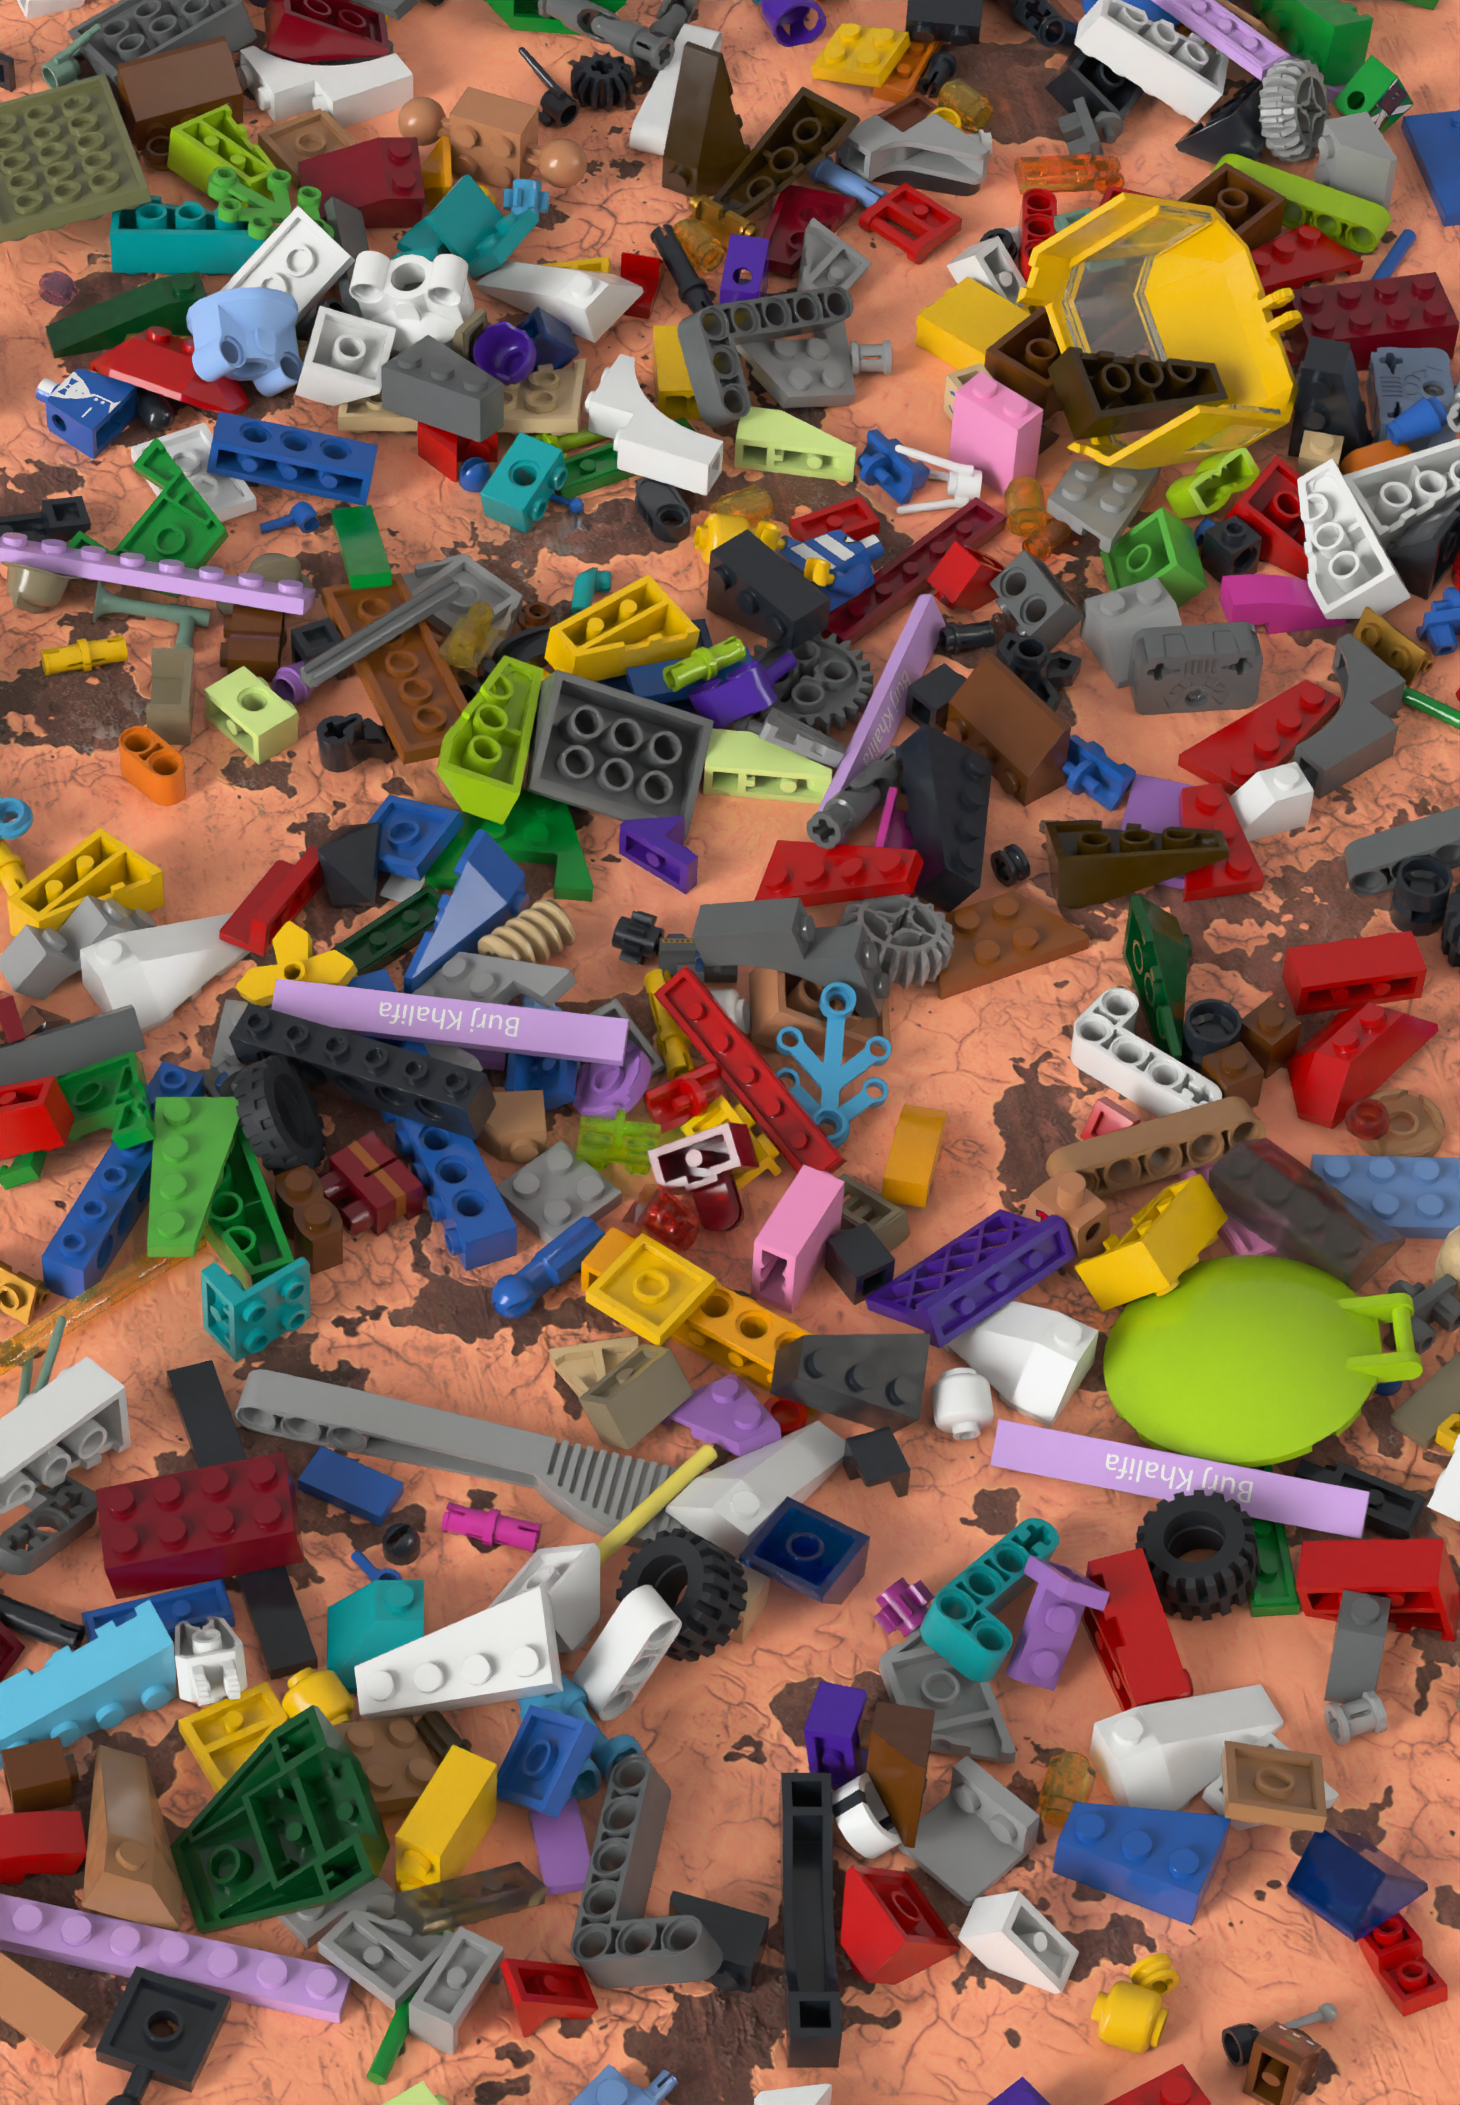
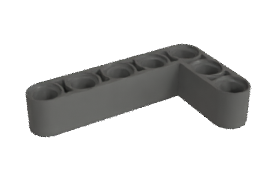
M830 286L711 305L682 319L677 329L678 338L699 414L704 423L711 428L719 429L746 416L750 411V396L736 345L819 332L844 321L851 316L854 308L853 300L848 291L840 286Z
M1460 806L1349 843L1345 847L1344 858L1350 890L1355 894L1368 896L1394 888L1399 866L1404 860L1413 856H1431L1443 861L1450 869L1459 867Z
M634 1753L625 1756L617 1762L610 1774L571 1940L570 1951L573 1957L591 1980L600 1988L611 1989L699 1982L713 1976L723 1961V1952L720 1946L695 1916L677 1915L644 1918L671 1800V1790L650 1760L643 1754Z

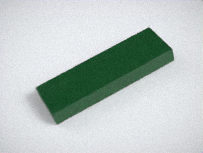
M428 884L331 950H336L351 959L358 969L356 973L358 976L381 970L419 945L425 931L430 930L434 932V923L439 910L437 905L442 895Z

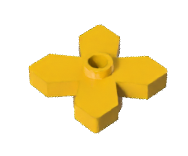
M288 921L272 939L278 964L250 967L236 985V989L242 998L252 1004L264 1007L272 1004L276 979L347 986L356 975L358 969L351 959L336 950L312 957L313 940L309 933Z

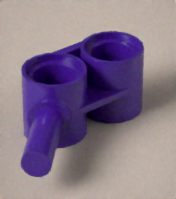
M785 653L766 668H763L759 660L749 662L727 674V682L724 683L721 678L708 681L690 691L688 697L698 716L713 720V729H723L737 719L759 712L775 703L778 699L773 689L775 681L796 667L797 660L793 654Z

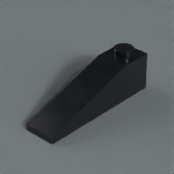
M1254 77L1233 94L1234 98L1210 113L1212 117L1206 121L1205 127L1200 122L1188 130L1175 144L1178 151L1213 164H1217L1221 157L1230 153L1254 161L1258 160L1263 155L1261 149L1265 146L1266 137L1261 135L1262 123L1258 121L1261 117L1258 105L1261 103L1259 91L1263 89L1262 81Z
M1460 495L1406 528L1398 541H1391L1385 550L1408 592L1425 600H1428L1453 565L1456 555L1460 550Z

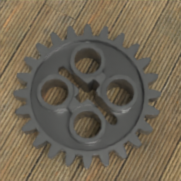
M820 632L793 650H789L768 639L767 648L760 645L754 646V656L751 655L752 660H759L763 668L769 666L785 653L793 654L797 660L796 667L774 683L773 689L778 698L777 701L769 707L752 714L754 718L760 717V722L764 723L773 707L816 730H820L827 736H830V727L834 726L843 732L846 730V720L853 723L858 722V712L864 713L868 701L873 694L874 674L870 672V661L863 660V651L861 649L851 651L850 640L837 644V634L833 633L827 639H822Z

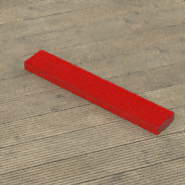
M685 965L653 994L707 1062L715 1061L719 1077L797 1174L803 1165L833 1174L847 1162L690 967Z

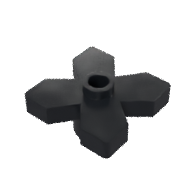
M1011 632L1005 633L997 646L996 657L1056 712L1060 696L1055 689L1073 685L1080 673L1081 658L1063 651L1050 653L1047 644L1042 639L1034 636L1022 637Z

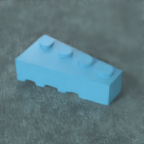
M150 1599L135 1607L134 1609L138 1616L116 1627L112 1620L95 1629L98 1638L81 1648L71 1650L67 1645L51 1654L52 1657L45 1663L44 1668L34 1673L26 1668L0 1683V1770L3 1769L1 1750L60 1737L62 1747H67L76 1742L80 1737L100 1729L113 1728L122 1723L124 1719L146 1710L160 1709L169 1701L177 1698L174 1643Z

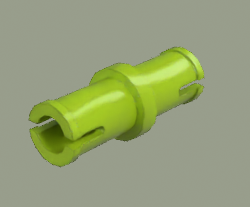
M734 635L710 648H697L693 650L690 657L664 667L663 679L667 687L672 689L673 692H678L681 688L701 679L708 681L715 678L718 671L737 662L744 661L746 658L745 647L739 638L736 639Z

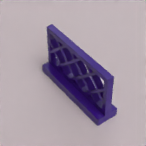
M999 1209L866 1297L865 1301L870 1311L921 1329L925 1334H931L929 1345L942 1348L1074 1259L1076 1255L1064 1218L1052 1214L1043 1221L1038 1222ZM1002 1227L1008 1228V1229H1005V1230L997 1231V1230H999V1229L1002 1228Z

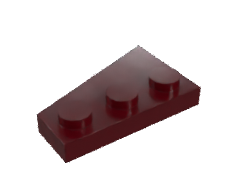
M791 184L782 190L762 237L769 239V272L792 276L800 268L805 229L810 220L815 218L835 233L857 211L858 198Z

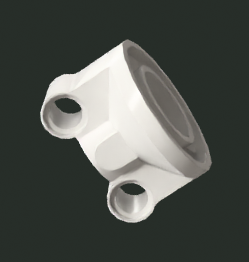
M363 251L356 258L349 293L359 303L364 319L397 328L390 356H397L427 335L450 348L456 329L474 313V298L467 280L468 264L459 256L441 254L436 256L432 262L423 256L411 254L390 260L382 253Z

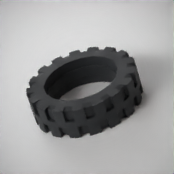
M272 1055L239 1070L240 1073L235 1077V1082L238 1086L234 1088V1098L238 1100L239 1104L236 1106L238 1117L243 1121L244 1126L242 1129L246 1139L250 1138L253 1144L251 1149L256 1157H261L262 1165L268 1171L273 1170L274 1176L302 1165H306L311 1169L319 1167L326 1155V1152L323 1150V1147L326 1146V1136L322 1134L324 1123L322 1116H318L316 1110L318 1105L315 1097L310 1096L308 1092L310 1087L304 1078L298 1076V1069L293 1064L288 1065L286 1058L282 1056L277 1057V1055Z

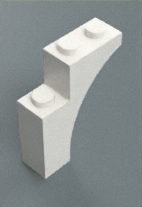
M254 45L240 50V66L237 68L238 79L242 87L248 88L254 95L258 107L262 111L265 110L275 123L320 108L322 111L326 110L344 128L400 109L406 102L413 99V73L396 53L356 64L324 66L284 60L268 54Z
M620 354L611 368H605L599 387L596 391L591 390L587 396L584 411L586 414H589V432L615 439L613 449L618 452L617 469L707 496L722 472L724 441L683 427L669 419L652 405L638 384L635 375L634 357Z

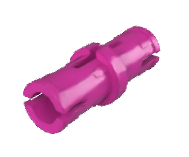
M448 1502L446 1507L448 1512L445 1511L442 1521V1532L479 1539L483 1541L482 1545L493 1547L494 1543L526 1550L530 1553L536 1552L537 1545L535 1543L538 1544L540 1540L541 1523L501 1515V1510L494 1508L487 1512Z

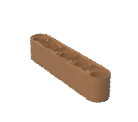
M1231 1096L1063 1146L1049 1156L1046 1161V1171L1050 1178L1059 1171L1079 1173L1086 1181L1085 1188L1099 1198L1251 1152L1262 1144L1266 1136V1128L1261 1119L1242 1097Z

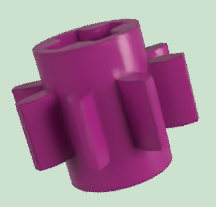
M902 1577L875 1599L882 1610L874 1618L888 1635L899 1629L906 1638L921 1625L929 1610L926 1605L935 1597L921 1580L910 1586Z

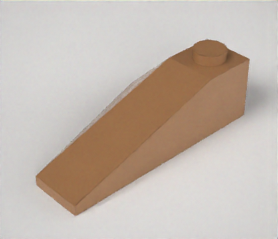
M99 1744L95 1754L82 1907L144 1925L177 1932L180 1928L183 1887L171 1852V1845L146 1758Z

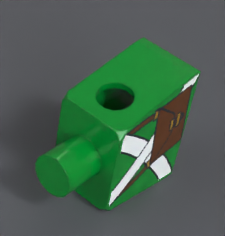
M1371 55L1335 98L1333 105L1340 117L1367 111L1381 134H1383L1414 103L1398 76Z

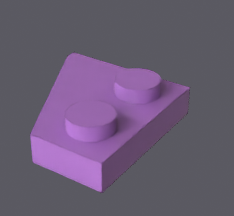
M735 1373L693 1390L694 1394L661 1422V1424L667 1427L673 1421L690 1427L692 1437L706 1443L718 1444L723 1450L740 1457L781 1439L779 1423Z

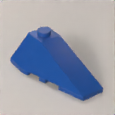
M478 829L454 869V873L459 876L451 896L443 893L437 905L439 910L434 923V932L430 930L425 931L404 975V993L412 994L459 951L479 954L478 941L483 936L491 934L495 928L504 926L509 919L518 917L523 910L527 909L529 894L525 893V873L484 830Z

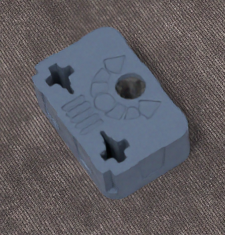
M1380 347L1377 348V352L1371 353L1366 391L1374 444L1390 439L1385 426L1422 397L1428 399L1435 396L1441 402L1448 415L1455 391L1451 378L1449 356L1444 350L1438 348ZM1449 425L1442 427L1441 433L1414 440L1407 444L1415 453L1456 440L1457 432L1452 431Z

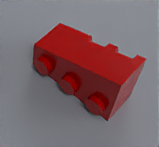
M1419 1537L1404 1540L1371 1538L1368 1540L1347 1541L1335 1539L1302 1541L1296 1590L1305 1616L1336 1621L1344 1589L1391 1598L1388 1623L1396 1624L1395 1632L1410 1634L1411 1628L1417 1627L1440 1631V1640L1455 1642L1460 1592L1444 1539Z
M1143 1548L1088 1561L1086 1578L1108 1591L1110 1595L1104 1611L1085 1606L1081 1620L1122 1712L1137 1706L1192 1697L1194 1693L1192 1679L1187 1669L1182 1667Z

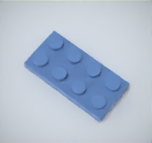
M1312 1154L1310 1170L1314 1214L1316 1222L1324 1232L1323 1236L1445 1239L1453 1229L1460 1225V1158Z

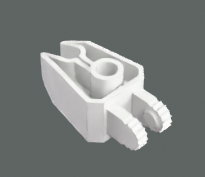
M206 1617L207 1625L202 1626V1630L200 1627L191 1626L187 1620L181 1621L175 1626V1661L180 1699L189 1702L197 1701L198 1706L220 1702L226 1699L227 1696L229 1700L240 1699V1693L248 1687L243 1643L225 1619L221 1617Z

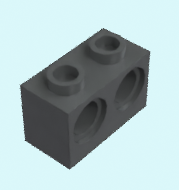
M1023 550L989 583L999 596L995 601L999 608L1010 618L1015 617L1019 624L1015 627L1017 632L1022 637L1034 636L1042 639L1047 644L1049 650L1053 649L1085 617L1084 613L1049 567L1026 550Z

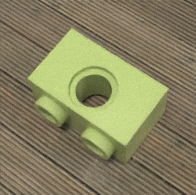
M245 666L204 689L206 719L258 765L298 742L299 715L294 705L290 701L279 697L271 690L268 683L262 677H256Z

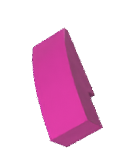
M1264 574L1222 577L1219 601L1228 623L1249 622L1253 625L1264 624L1267 635L1346 625L1347 619L1325 618L1308 587L1307 580Z

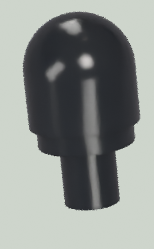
M144 388L137 389L136 411L141 421L153 431L163 432L168 430L175 421V411L170 403L160 394L148 393Z

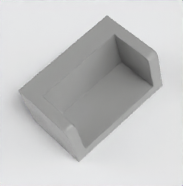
M459 1926L409 2003V2035L449 2055H454L459 2047V2027L488 1982L498 1985L503 1978L500 1963L504 1960V1947Z

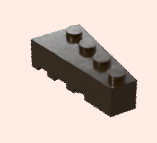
M1069 346L1047 369L1074 440L1160 428L1197 405L1218 407L1228 400L1215 363L1169 358L1165 362L1151 360L1149 355L1136 354L1133 358L1115 356L1113 351L1099 350L1096 354L1085 353L1082 348Z

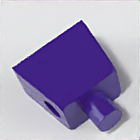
M737 234L730 235L720 287V304L766 297L769 272V239ZM742 269L748 270L752 274L751 280L740 278Z

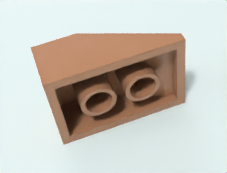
M755 967L749 973L751 1041L777 1050L775 1043L779 1031L784 1027L792 1026L801 1031L804 1038L803 1041L816 1056H824L827 1017L822 1014L819 1007L824 987L786 972ZM889 998L884 999L880 1017L862 1018L854 1009L852 1015L845 1019L842 1056L854 1057L865 1048L867 1041L874 1036H882L891 1044ZM839 1000L829 1002L833 1010L840 1011L845 1008L844 1004ZM791 1036L782 1038L783 1044L788 1047L797 1045L796 1039ZM872 1046L870 1048V1052L874 1056L881 1057L885 1055L884 1049L880 1046Z

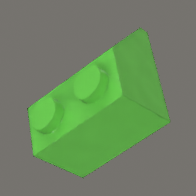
M1163 507L1121 536L1110 553L1103 550L1100 552L1110 591L1157 577L1177 604V608H1179L1208 587L1193 530Z

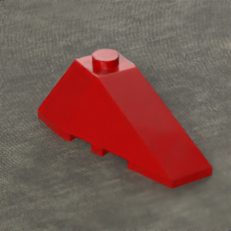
M1276 455L1238 500L1224 520L1235 514L1239 516L1262 537L1260 559L1300 579L1308 581V558L1304 550V542H1306L1304 522L1301 519L1297 482L1301 475Z

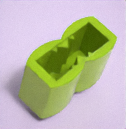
M1246 447L1213 454L1198 465L1194 474L1177 479L1168 488L1165 497L1179 520L1211 514L1223 507L1231 494L1241 492L1250 487L1258 478L1260 470Z

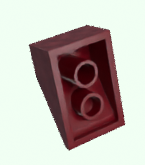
M269 0L264 10L267 50L272 51L274 55L282 59L289 60L292 58L300 62L375 57L387 56L390 50L385 14L352 0Z
M378 137L298 162L300 188L312 186L321 191V201L318 210L320 219L326 223L324 204L332 196L362 211L365 228H412L421 221L425 194L417 137Z

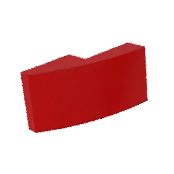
M1399 1911L1354 1926V1935L1368 1964L1384 1991L1403 2017L1448 2000L1447 1984L1423 1956L1422 1939Z

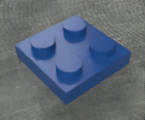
M388 795L367 822H379L382 825L378 871L421 881L464 825L461 812Z
M530 1705L497 1773V1800L558 1819L562 1808L570 1799L572 1787L584 1762L592 1752L593 1743L600 1728L586 1720Z

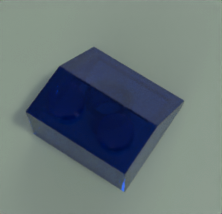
M787 1496L739 1555V1563L822 1604L842 1605L865 1575L870 1536Z

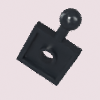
M136 1966L96 2049V2061L131 2072L122 2094L112 2097L105 2105H142L140 2102L151 2079L192 2093L231 2009V1997ZM164 2020L171 2021L178 2027L176 2032L168 2037H157L150 2032V2028L155 2023Z

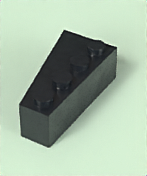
M924 723L895 749L896 762L903 764L904 775L899 778L901 793L907 795L909 811L904 814L905 828L909 829L913 837V844L908 849L918 850L924 861L914 892L917 896L949 913L978 890L981 885L993 762L982 754L973 751Z

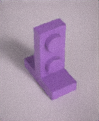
M1029 1555L1023 1573L1038 1582V1586L1005 1674L1012 1679L1054 1691L1085 1606L1104 1611L1110 1593L1069 1566Z

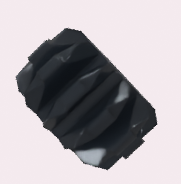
M594 51L592 57L581 56L579 63L573 64L570 90L572 98L579 100L580 107L591 106L594 112L598 109H605L610 113L612 107L623 108L624 102L631 99L633 72L631 65L624 62L623 56L613 58L610 51L605 55H599Z

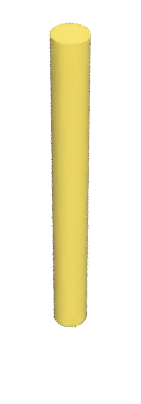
M704 1444L596 1544L600 1549V1567L717 1459V1452L712 1446Z

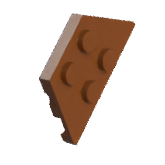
M1014 890L946 913L945 922L952 925L954 948L948 966L941 970L938 975V997L940 1000L1086 950L1089 946L1090 937L1086 932Z

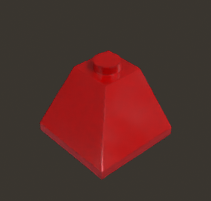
M852 1865L846 1871L840 1944L851 1959V1969L860 1979L867 1983L896 1985L954 1955L961 1948L908 1872Z

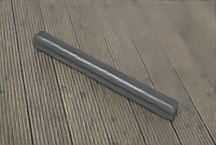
M444 577L300 667L301 675L299 676L302 683H306L309 688L317 687L458 599L460 596L459 589L461 588L459 583L454 582L451 577Z

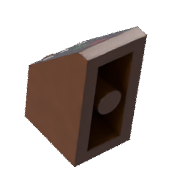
M1276 2021L1259 2033L1254 2041L1242 2092L1265 2105H1295L1316 2071L1322 2045L1314 2042L1304 2031L1297 2028H1288Z

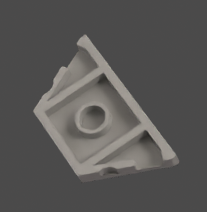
M1074 460L1048 497L1046 512L1057 520L1067 523L1070 529L1081 536L1089 531L1100 539L1099 548L1104 552L1110 553L1159 480L1161 467L1140 470L1109 467L1097 461Z
M466 554L447 557L440 562L429 561L416 564L415 572L402 575L413 597L444 577H451L454 582L459 583L461 587L459 589V598L425 620L460 646L475 652L476 657L483 655L491 660L497 646L509 637L517 620V615L523 607L522 594Z
M920 1626L909 1634L905 1642L894 1645L879 1657L878 1669L892 1704L935 1710L930 1751L963 1757L967 1755L974 1759L1004 1764L1015 1763L1016 1750L989 1681L979 1683L961 1674L927 1645L922 1639Z

